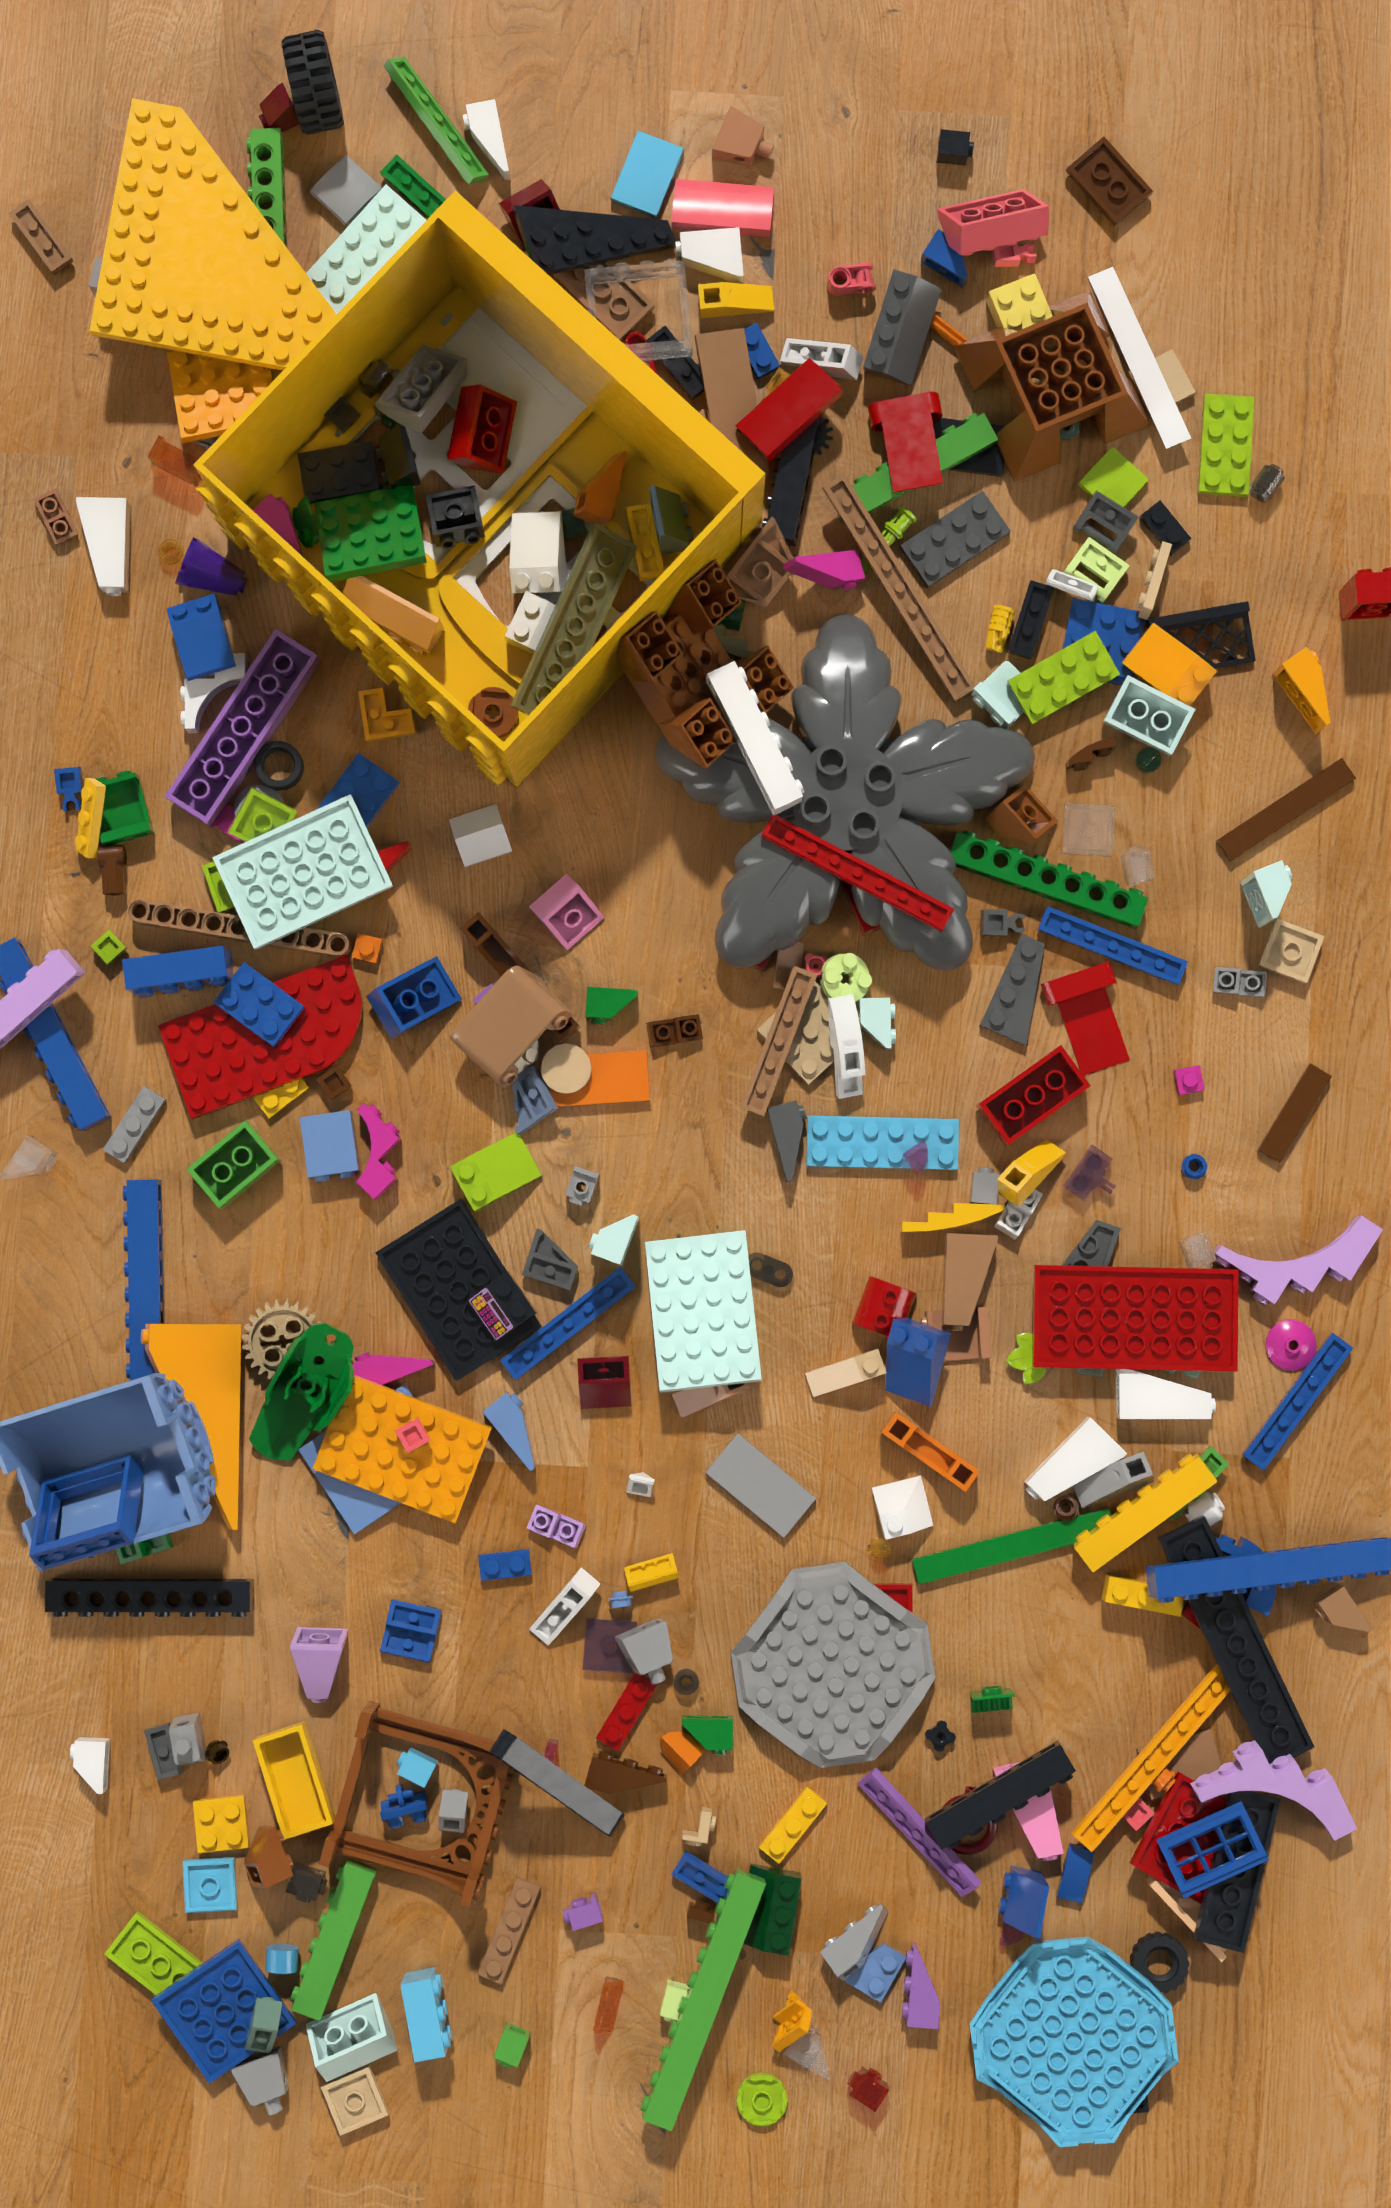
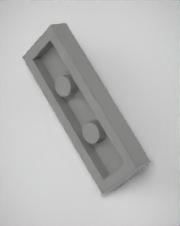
M143 1086L103 1150L126 1164L166 1102V1099Z

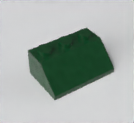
M750 1864L749 1873L764 1878L766 1885L743 1944L763 1952L789 1956L802 1880L801 1872Z

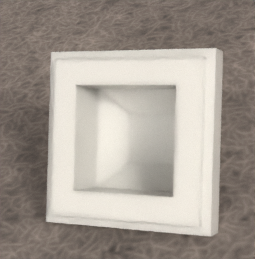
M644 1472L630 1474L626 1492L651 1497L655 1479Z

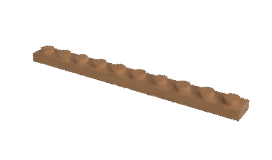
M842 474L823 486L822 489L952 700L955 702L973 691L976 687L846 475Z

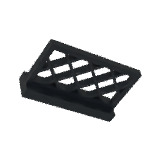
M1248 601L1145 620L1147 629L1152 623H1155L1199 655L1214 669L1256 661L1248 611H1250ZM1242 618L1244 629L1238 636L1229 630L1228 626L1233 619ZM1221 621H1227V623L1225 624V626L1222 625L1220 622H1221ZM1210 623H1214L1222 629L1215 640L1203 633ZM1203 625L1200 630L1195 626ZM1188 627L1197 633L1190 645L1178 637L1183 629ZM1179 629L1176 634L1171 632V630ZM1224 632H1227L1236 639L1229 650H1226L1217 643ZM1200 636L1212 643L1204 655L1193 648V645ZM1239 642L1247 647L1248 658L1239 659L1231 653ZM1214 646L1225 653L1220 663H1214L1207 658ZM1229 656H1230L1232 659H1234V660H1231V661H1226V659H1227Z

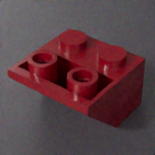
M629 1355L577 1359L581 1409L632 1406Z

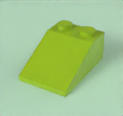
M516 1132L450 1166L475 1212L542 1176L522 1137Z

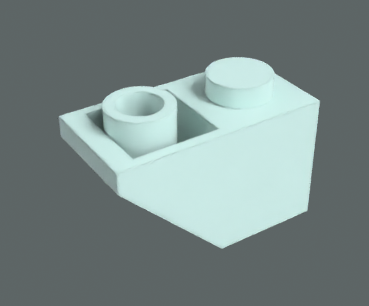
M860 998V1027L884 1050H890L892 1048L891 1044H896V1029H891V1019H895V1004H890V998Z

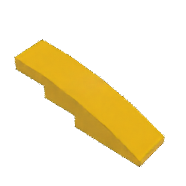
M953 1203L952 1213L928 1212L926 1213V1222H901L900 1232H927L954 1228L1005 1210V1205Z

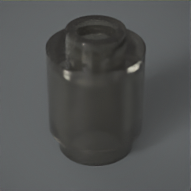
M1275 464L1270 466L1264 465L1250 485L1251 490L1249 494L1261 503H1266L1268 499H1272L1285 480L1283 470Z

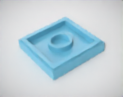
M235 1857L183 1860L185 1913L238 1909Z

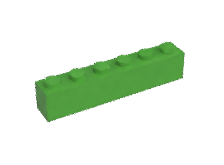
M974 413L963 420L965 424L957 428L954 425L946 428L941 432L943 436L936 439L941 474L997 443L998 438L984 413L979 416ZM888 462L878 466L875 469V474L869 477L867 474H864L853 481L855 485L852 487L869 514L911 491L905 490L893 493Z
M350 1858L345 1865L340 1864L335 1877L339 1880L337 1888H332L326 1903L331 1905L328 1913L323 1912L317 1927L321 1931L319 1937H313L308 1952L312 1953L309 1963L304 1961L299 1976L303 1979L300 1987L295 1986L290 2001L294 2002L291 2011L318 2021L321 2020L376 1875V1868Z

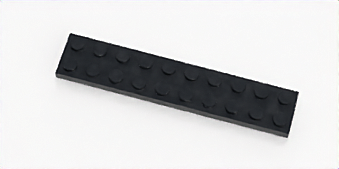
M1203 1515L1157 1538L1169 1563L1224 1557L1208 1521ZM1231 1590L1222 1591V1596L1207 1597V1593L1198 1594V1599L1187 1600L1253 1740L1263 1750L1268 1763L1271 1764L1276 1758L1289 1754L1295 1758L1315 1748L1242 1593L1232 1594Z

